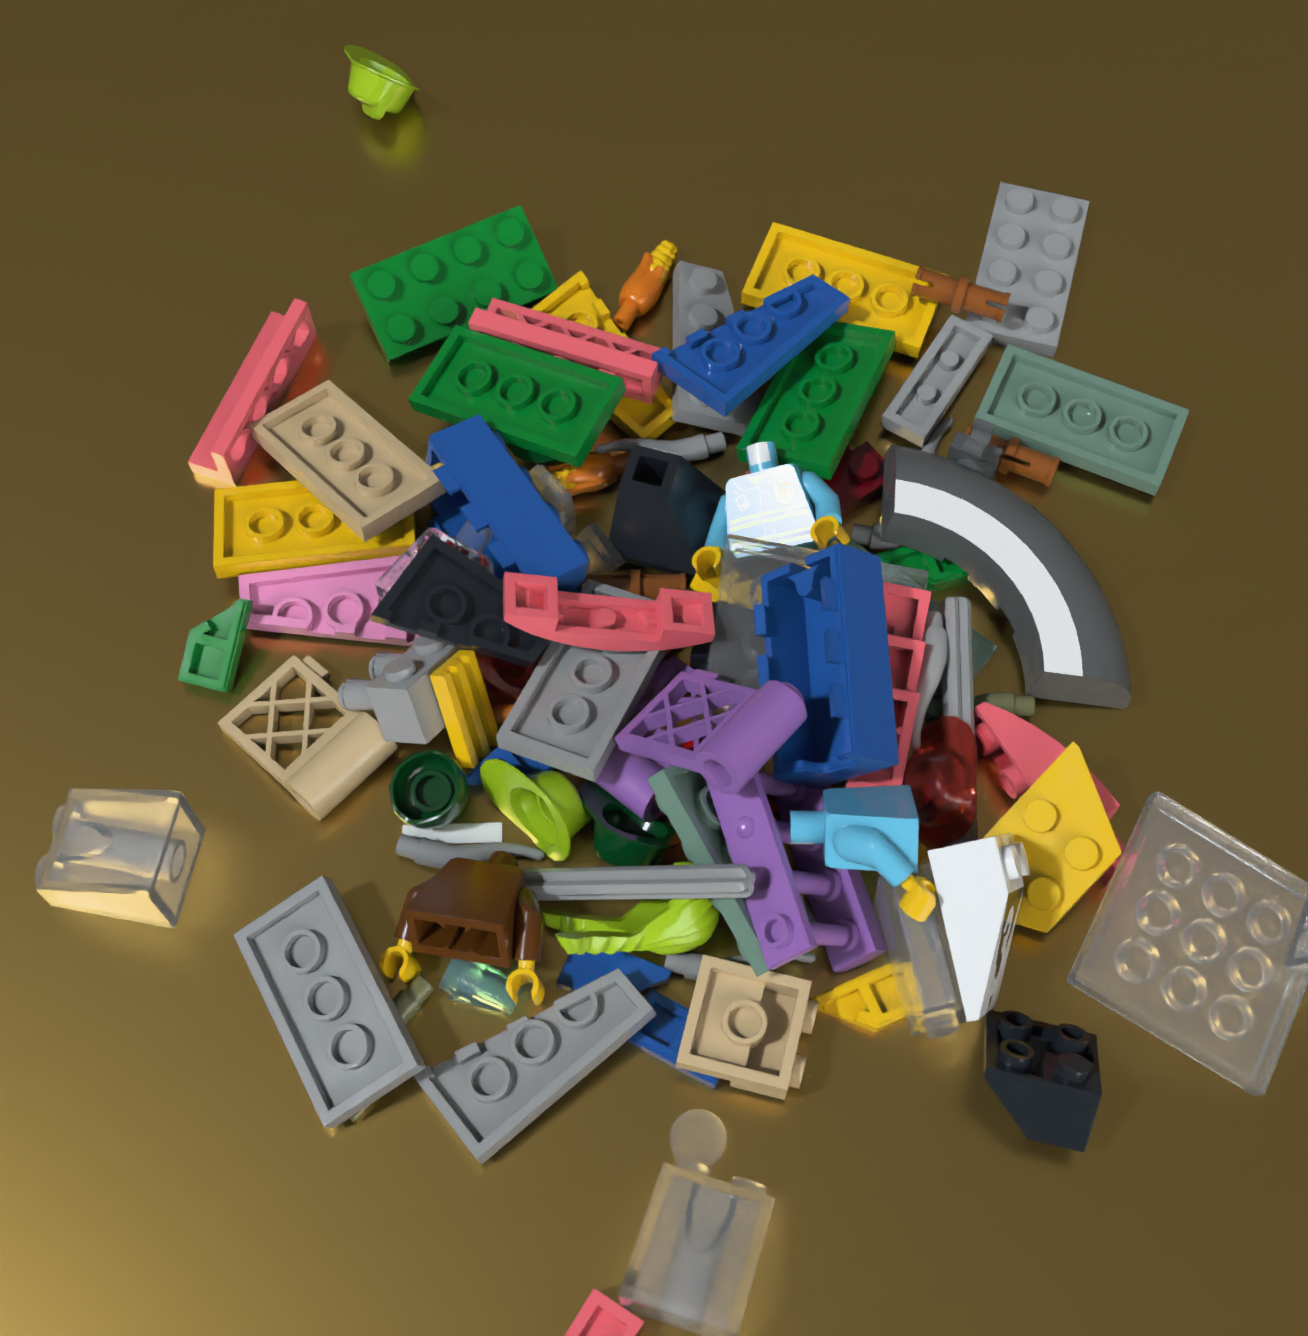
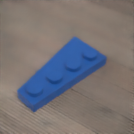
M812 274L765 297L763 305L752 311L745 312L741 309L727 316L726 324L706 332L702 328L686 336V343L671 351L664 347L653 352L651 360L658 362V372L726 417L848 311L850 298Z

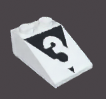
M1012 832L928 851L967 1022L979 1020L996 1006L1024 890L1022 876L1029 875V864L1022 842L1014 843Z

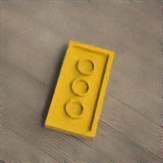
M772 222L741 295L742 304L758 308L763 305L765 297L813 274L850 298L848 311L837 322L895 331L896 347L894 351L917 359L939 305L938 302L910 296L913 283L930 288L934 286V284L915 278L919 266L776 222Z
M298 480L214 489L213 568L217 579L238 577V575L417 554L415 512L364 542Z

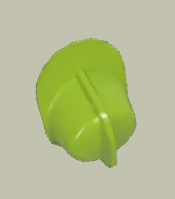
M348 44L344 46L345 53L351 60L348 92L362 103L364 113L373 119L380 120L385 112L392 114L400 113L413 91L421 90L414 85L401 68L388 59L356 45Z
M496 758L484 761L480 767V779L494 805L525 832L539 849L545 852L546 856L554 861H565L570 855V839L589 823L593 817L583 805L577 787L558 771H536L524 775L509 763Z

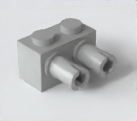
M418 636L413 641L414 645L405 653L378 652L376 653L377 656H373L369 662L368 670L372 680L362 678L346 679L347 683H342L338 690L339 703L346 711H374L386 742L428 744L445 727L429 675L457 651L466 649Z

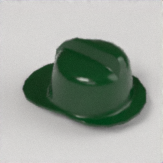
M586 780L579 786V795L583 805L595 819L594 852L599 858L610 865L656 866L660 863L667 848H674L682 843L674 827L669 825L662 816L653 822H644L595 782Z

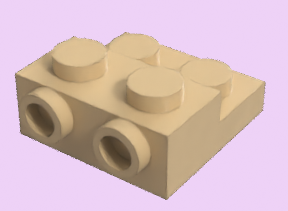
M703 954L676 1060V1067L731 1081V1087L785 1100L788 1087L791 1086L799 1089L807 1055L797 1053L796 1051L800 1033H812L819 1001L808 999L812 981L773 971H767L757 977L749 965Z

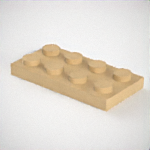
M330 380L325 381L249 424L253 440L364 542L446 493V489L432 471L434 469Z

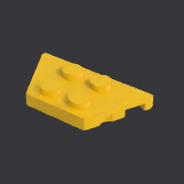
M1072 742L983 837L988 838L1012 832L1014 843L1022 842L1028 859L1029 875L1022 876L1024 890L1016 924L1044 933H1049L1122 855L1080 747L1075 742Z

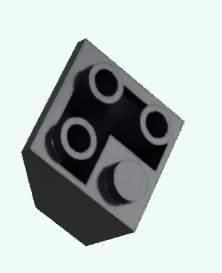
M633 444L619 484L606 557L670 574L685 573L686 578L693 579L697 573L692 565L693 555L697 550L704 547L720 497L726 491L682 456Z
M990 1010L984 1017L985 1080L1027 1139L1085 1153L1102 1097L1096 1034L1088 1033L1081 1027L1073 1024L1063 1023L1054 1025L1032 1020L1027 1015L1018 1011L998 1012Z

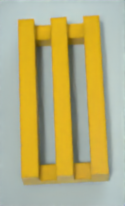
M459 650L429 676L456 760L463 768H474L479 764L478 757H486L491 752L489 746H498L496 735L499 730L474 650Z

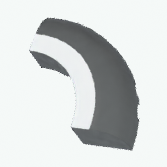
M891 444L884 455L881 541L920 551L941 562L946 558L970 574L967 579L985 595L997 611L1003 610L1015 631L1012 638L1022 663L1026 696L1126 709L1132 698L1130 670L1123 637L1114 612L1098 580L1079 552L1060 530L1023 498L985 474L948 458L922 450Z

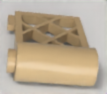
M293 655L218 722V725L224 733L279 781L312 816L321 821L389 758L398 747L395 742L385 741L376 714L370 716L364 711H346L341 707L338 700V692L326 683L331 676L324 667L310 655L306 656L302 661ZM298 675L306 682L305 698L280 700L281 688L293 677ZM316 691H317L322 697H315ZM336 708L343 714L330 728L313 729L314 710ZM304 711L303 730L277 732L279 712ZM269 713L267 733L244 734L238 728L252 714ZM302 742L301 755L284 770L275 761L276 744ZM266 745L265 752L259 746Z

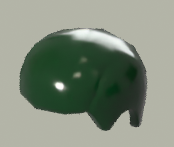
M436 749L410 755L395 768L389 784L392 810L405 823L415 828L429 830L446 827L462 814L469 798V782L464 769L455 759Z

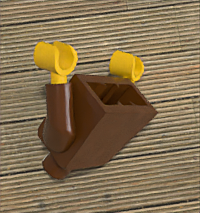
M505 851L493 852L487 861L457 857L450 859L434 877L411 888L407 893L394 937L399 938L397 946L388 948L380 956L379 965L382 972L393 980L397 968L403 963L399 971V978L406 985H410L421 972V965L411 955L412 952L510 968L513 960L518 961V969L513 971L506 981L508 994L517 1005L519 988L525 983H533L532 1001L536 1006L543 1001L545 990L534 970L535 962H541L544 920L536 894L533 890L526 888L524 871L519 867L517 860Z

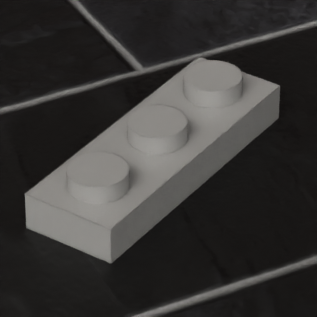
M951 314L882 415L880 426L922 448L990 347L993 335Z

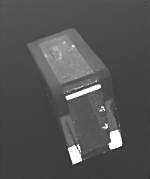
M930 863L918 866V873H911L915 878L921 876L935 884ZM879 876L873 909L888 949L885 955L892 970V977L905 1012L911 1036L927 1033L928 1038L934 1039L955 1033L960 1029L959 1024L965 1022L966 1015L938 896L936 906L924 922L916 921L908 916L898 903L907 890L900 885L893 888L882 876Z

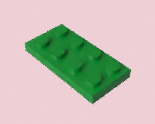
M521 205L349 274L351 284L388 364L445 341L455 325L469 329L468 322L475 308L487 310L492 298L527 307L543 300L558 288Z
M837 321L775 374L736 447L738 461L748 463L745 449L747 446L773 441L775 442L779 466L794 463L805 468L806 471L815 472L820 478L831 480L896 347L895 331Z
M455 325L411 393L408 401L413 411L454 425L480 414L491 430H496L500 433L504 442L580 468L624 395L626 387L623 378Z

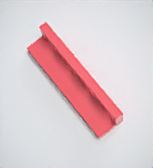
M294 298L285 315L271 311L188 460L192 472L234 486L237 485L258 446V443L252 438L249 424L279 407L317 336L307 302Z
M492 298L487 310L475 308L468 322L469 329L623 378L626 387L623 396L647 404H652L663 378V374L658 372V362L651 360L652 353L662 348L496 298Z

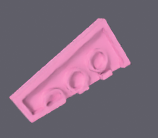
M416 554L238 575L240 598L253 601L247 629L412 647L414 645L413 641L419 635L372 622L370 618L372 612L388 593V588L394 585Z

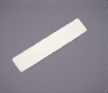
M502 822L448 824L446 827L429 830L415 828L411 825H403L402 834L418 839L425 837L445 844L502 842Z

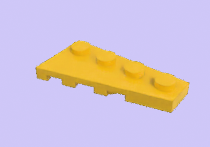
M582 270L532 308V310L628 338L625 333L621 334L611 319L610 311L602 299H597L590 289L589 280ZM661 385L657 389L652 404L622 396L609 418L630 438L654 440L677 422L672 421V401Z

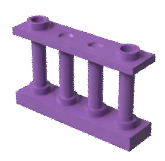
M758 771L734 795L723 793L707 782L733 864L744 863L755 872L754 892L745 898L767 969L775 970L817 948V945H825L833 972H848L888 951L860 870L825 866L823 844H790V811H823V790L830 789V786L815 789L774 780V772ZM766 794L774 796L782 821L774 820ZM783 843L790 844L799 871L791 870ZM800 894H807L817 922H809Z

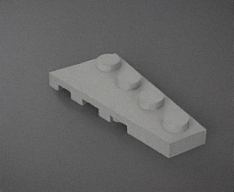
M679 260L673 271V349L685 344L686 336L702 328L709 332L726 324V317L735 313L723 271ZM672 381V421L743 436L761 402L758 390H756L724 417Z
M618 968L555 1000L554 1006L530 1018L524 1016L506 1025L507 1030L480 1044L475 1041L455 1051L456 1056L433 1068L430 1065L426 1066L425 1069L413 1077L473 1156L483 1164L657 1014Z

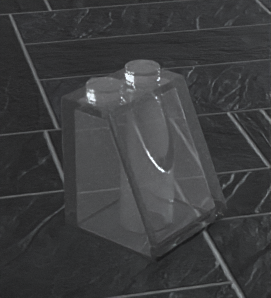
M70 788L65 805H60L55 812L52 823L54 836L48 854L43 855L37 864L35 871V883L37 886L35 890L51 906L175 929L206 829L180 791Z
M678 1159L676 1166L663 1162L619 1293L620 1306L629 1312L701 1336H738L776 1198L764 1195L766 1187L747 1178L734 1176L730 1184L709 1177L710 1168L691 1160Z

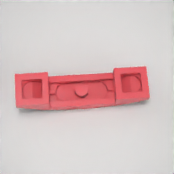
M505 572L503 576V621L547 640L599 650L656 651L695 646L711 642L715 637L711 593L660 588L656 601L558 591L557 577Z

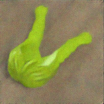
M688 861L674 863V865H694ZM710 898L642 899L621 917L567 913L556 909H541L545 925L562 932L555 933L561 947L565 949L567 954L582 955L585 952L593 955L601 952L614 954L618 951H650L660 955L683 953L703 945L712 937L720 914Z

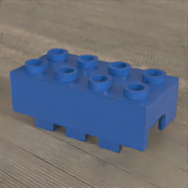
M480 414L429 435L426 463L429 466L439 462L443 464L442 467L432 471L446 489L445 494L428 503L437 515L435 518L431 517L427 523L435 536L441 539L444 534L455 540L456 543L459 542L464 545L459 546L460 549L467 547L477 552V555L471 560L478 565H483L485 560V565L481 567L502 581L505 572L557 577L558 591L580 593L582 585L585 583L589 565L587 551L579 540L572 539L565 530L556 508L550 502H545L536 491L532 478L526 468L522 465L518 466L509 455L500 433L496 430H491Z
M841 543L808 555L805 558V566L811 568L789 563L761 575L762 604L753 605L755 635L765 638L766 654L757 656L759 687L769 680L787 682L800 691L807 711L806 720L773 755L774 780L815 789L899 764L881 557Z

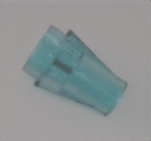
M451 959L438 987L439 990L450 994L448 1000L501 1012L509 1017L516 1006L506 990L508 976L493 965ZM521 986V987L519 988V991H518V1000H519L520 995H521V993H522V991H523V989H524V986Z

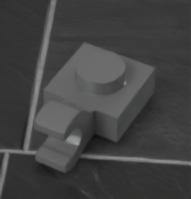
M977 417L970 436L957 431L950 445L947 458L977 470L993 479L1003 449L990 444L995 424Z

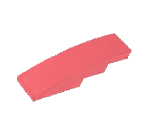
M883 581L899 764L846 780L845 788L902 785L920 693H916L926 644V642L922 641L932 591Z

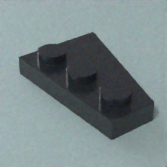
M434 534L422 546L372 612L370 621L466 650H474L476 653L532 669L551 642V640L532 635L503 621V581Z

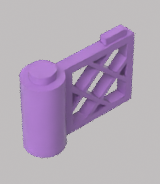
M675 655L666 662L661 660L633 714L640 713L653 700L650 698L653 695L655 698L660 693V689L671 678L677 676L681 671L691 674L694 669ZM691 693V697H682L676 704H680L701 696H697V694ZM731 704L720 709L727 712L733 710L737 704ZM698 715L692 717V723L698 721ZM659 727L656 730L648 731L643 737L646 738L667 730H662V727ZM707 736L692 740L694 749L699 745V740H704ZM616 743L595 783L644 822L650 823L657 820L664 813L657 805L655 793L647 779L671 765L622 751Z
M695 669L691 674L681 671L615 737V740L622 751L701 773L706 781L717 790L734 795L751 780L806 720L807 711L800 691L787 682L769 680L757 690L724 682L720 674ZM687 692L701 695V697L676 704ZM737 704L733 710L714 716L712 714V710ZM704 713V719L676 728V722ZM667 725V731L646 738L643 737L648 731ZM707 736L693 751L679 747V744Z

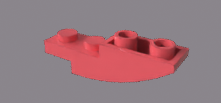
M983 702L975 707V749L982 756H989L999 771L998 778L1005 792L1011 798L1019 799L1066 748L1035 725L1009 711L987 702ZM1089 770L1110 822L1120 804L1104 784ZM1115 832L1114 834L1122 855L1099 878L1104 887L1122 878L1134 862L1133 857Z

